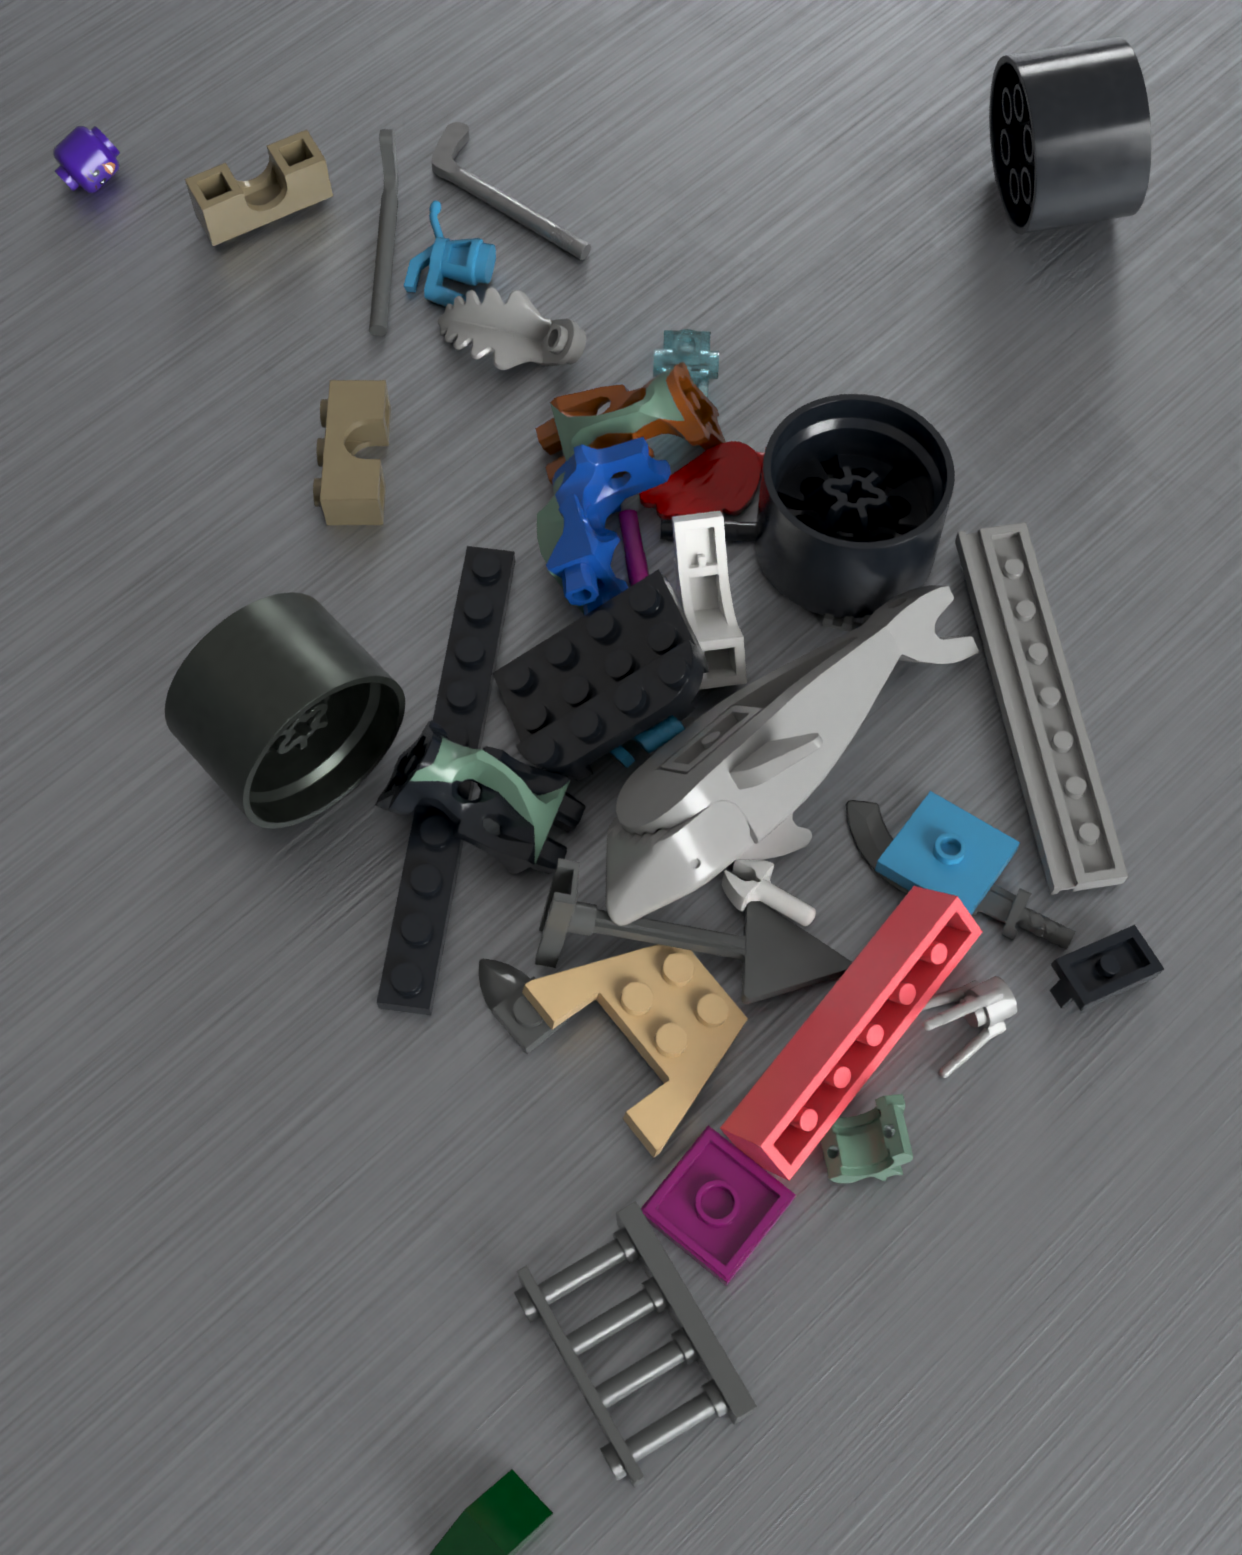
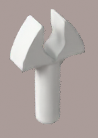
M736 859L732 873L724 870L722 879L723 890L738 910L743 911L750 901H761L803 926L810 925L816 915L814 907L771 884L773 863L765 860Z

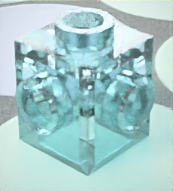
M691 329L679 331L664 330L663 349H654L653 377L684 362L694 384L708 398L709 379H718L719 351H710L711 332L694 331Z

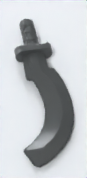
M850 800L846 803L850 831L861 854L875 870L878 859L894 839L886 828L877 803ZM878 873L888 883L908 894L909 891ZM993 884L971 915L976 916L978 912H983L1005 923L1002 935L1012 940L1017 935L1018 930H1016L1015 926L1018 925L1067 950L1076 932L1032 909L1026 908L1032 893L1021 888L1016 896Z

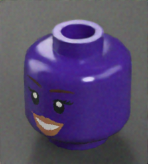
M77 126L54 148V158L60 164L54 172L73 192L80 186L88 193H95L119 171L120 165L116 157L120 152L96 126L91 130L85 126Z

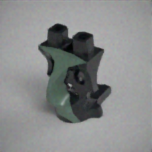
M432 720L427 723L419 738L399 756L392 776L375 804L384 810L403 815L410 814L416 805L434 806L442 810L451 821L456 823L453 832L454 836L492 855L512 874H517L530 867L547 874L555 872L558 858L565 859L567 847L548 837L549 830L552 825L567 833L574 830L579 824L586 808L583 803L566 792L570 783V779L566 776L520 762L501 749L488 746L483 749H472L457 744L448 739L446 731ZM463 781L477 783L481 790L478 799L471 801L461 798L457 792L458 784ZM490 818L499 824L500 834L495 836L488 833L483 827V819Z

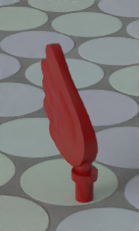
M739 441L721 443L706 450L671 474L667 482L639 493L640 503L646 508H656L657 515L663 520H671L674 516L721 511L722 514L726 513L731 516L739 515L749 506L758 490L765 452L755 451L749 445Z

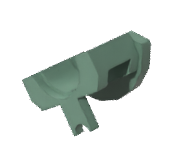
M903 1094L879 1097L875 1099L876 1107L857 1116L839 1117L821 1140L829 1180L838 1184L853 1183L873 1176L882 1181H887L886 1178L890 1176L904 1175L900 1165L911 1162L913 1153L903 1114L906 1106Z

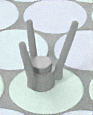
M994 976L982 983L974 980L960 988L934 994L922 1009L925 1010L960 1000L959 1005L923 1021V1028L928 1031L963 1016L973 1028L980 1026L983 1028L952 1059L940 1068V1077H948L990 1039L1005 1032L1006 1026L1003 1020L1017 1013L1014 995L1009 986L1000 977Z

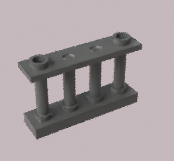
M636 1201L616 1212L619 1230L613 1233L614 1240L538 1285L526 1265L517 1271L519 1281L523 1287L514 1292L529 1322L531 1323L538 1318L541 1319L609 1443L600 1448L615 1478L619 1481L628 1476L634 1488L644 1482V1475L636 1463L713 1414L720 1418L727 1413L735 1425L753 1414L757 1407ZM627 1260L630 1264L638 1260L649 1278L641 1283L643 1289L568 1335H565L549 1305L622 1261ZM667 1309L678 1328L677 1331L671 1334L673 1340L597 1387H594L577 1356L653 1310L660 1314ZM685 1361L687 1365H690L697 1361L708 1380L707 1383L701 1386L703 1392L624 1441L607 1408Z

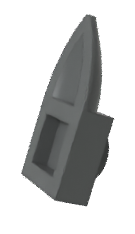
M483 958L479 961V981L485 1002L494 1017L523 1051L529 1054L566 1024L568 1019L551 1030L522 993L524 985L536 978L534 976L529 978L525 973L509 964Z

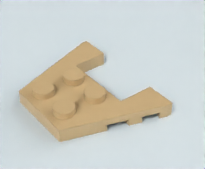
M659 944L531 980L524 985L522 992L551 1030L594 1000L598 1001L662 1080L663 1085L627 1110L623 1117L625 1123L653 1158L661 1152L748 1020L691 950Z

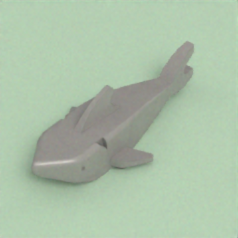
M928 585L894 596L875 610L864 625L750 683L724 699L697 720L693 717L682 720L681 722L685 730L665 743L663 747L639 766L620 790L616 803L617 817L609 825L607 832L605 907L612 922L618 926L628 925L694 892L712 880L736 859L763 860L784 856L806 847L812 838L811 831L795 824L792 820L793 812L813 793L841 757L867 716L897 661L949 664L960 662L979 653L972 636L938 637L935 633V623L938 617L954 600L949 586Z

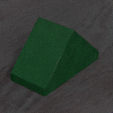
M511 1469L464 1509L429 1555H515L553 1515V1512Z

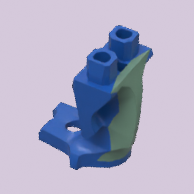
M644 437L603 449H594L582 444L573 447L574 454L553 476L554 496L537 513V539L541 555L546 562V567L563 588L565 598L571 605H576L583 615L588 614L628 589L626 581L617 578L611 568L614 550L621 538L616 532L605 528L607 517L610 514L621 511V503L624 499L667 482L671 474V468L667 460H655L649 456L648 443ZM618 472H628L627 474H624L623 477L611 478L614 474Z

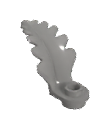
M493 287L486 289L482 303L476 292L469 290L466 293V303L461 296H457L454 299V304H448L445 313L438 319V325L441 327L440 335L445 336L446 342L451 343L456 339L454 348L457 350L463 349L472 343L470 356L473 359H480L493 352L494 366L501 370H507L530 361L543 366H559L565 363L571 365L579 360L586 345L585 331L580 329L575 321L568 318L551 320L543 317L528 296L520 290L512 291L505 303H503L498 291Z

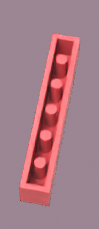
M913 886L720 1127L730 1141L760 1167L790 1181L983 931L958 896Z

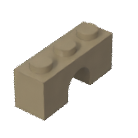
M307 129L267 145L269 154L268 165L254 179L248 181L236 180L226 162L185 179L195 215L213 246L333 197L326 160Z
M330 380L328 399H321L320 422L322 428L326 429L325 438L317 439V463L319 467H322V477L314 478L313 499L315 507H322L327 525H383L386 483L381 460L361 459L354 455L366 447L389 446L391 404L386 380Z

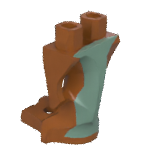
M684 362L673 366L650 380L643 387L629 391L621 384L598 387L555 397L550 402L554 417L535 428L538 441L543 450L549 455H553L561 450L564 453V456L548 463L545 467L548 479L552 485L555 472L574 454L573 447L581 444L594 449H603L641 437L647 440L661 434L676 435L685 439L692 446L700 445L705 450L726 442L718 424L717 417L719 413L717 408L694 384ZM607 402H611L610 407L602 414L597 415L598 409ZM648 446L649 456L655 457L653 449ZM618 472L614 474L611 478L623 477V475L627 474L628 472Z

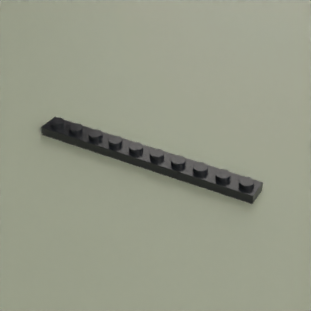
M467 546L432 721L439 724L446 731L448 739L472 749H481L494 680L492 673L496 670L516 561L514 551ZM463 781L458 784V795L465 800H471L475 782ZM415 806L377 997L379 1009L432 1015L464 840L453 835L456 823L451 821L442 810L434 806Z

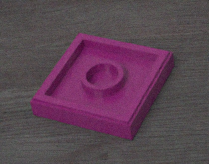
M708 1125L641 1207V1210L647 1221L727 1286L793 1202L796 1194Z

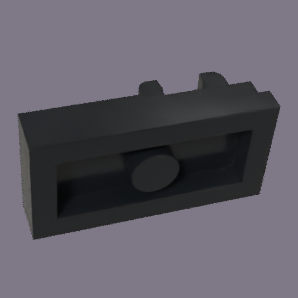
M1132 925L1055 959L1051 966L1060 980L1049 991L1061 1009L1067 1007L1074 1000L1080 1011H1083L1156 978L1164 970V967L1137 927Z

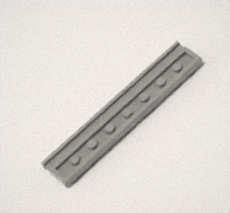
M1022 522L980 528L978 533L971 534L959 531L955 544L1050 895L1069 889L1079 891L1124 884L1128 878V872L1027 524Z

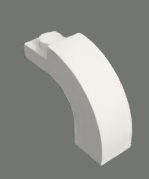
M721 511L672 517L675 558L673 559L678 601L708 664L709 672L703 673L699 690L746 684L744 636L738 626L731 598L723 514Z

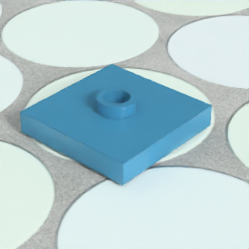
M930 791L878 859L875 871L908 891L913 886L958 896L972 915L1017 852L1020 842Z

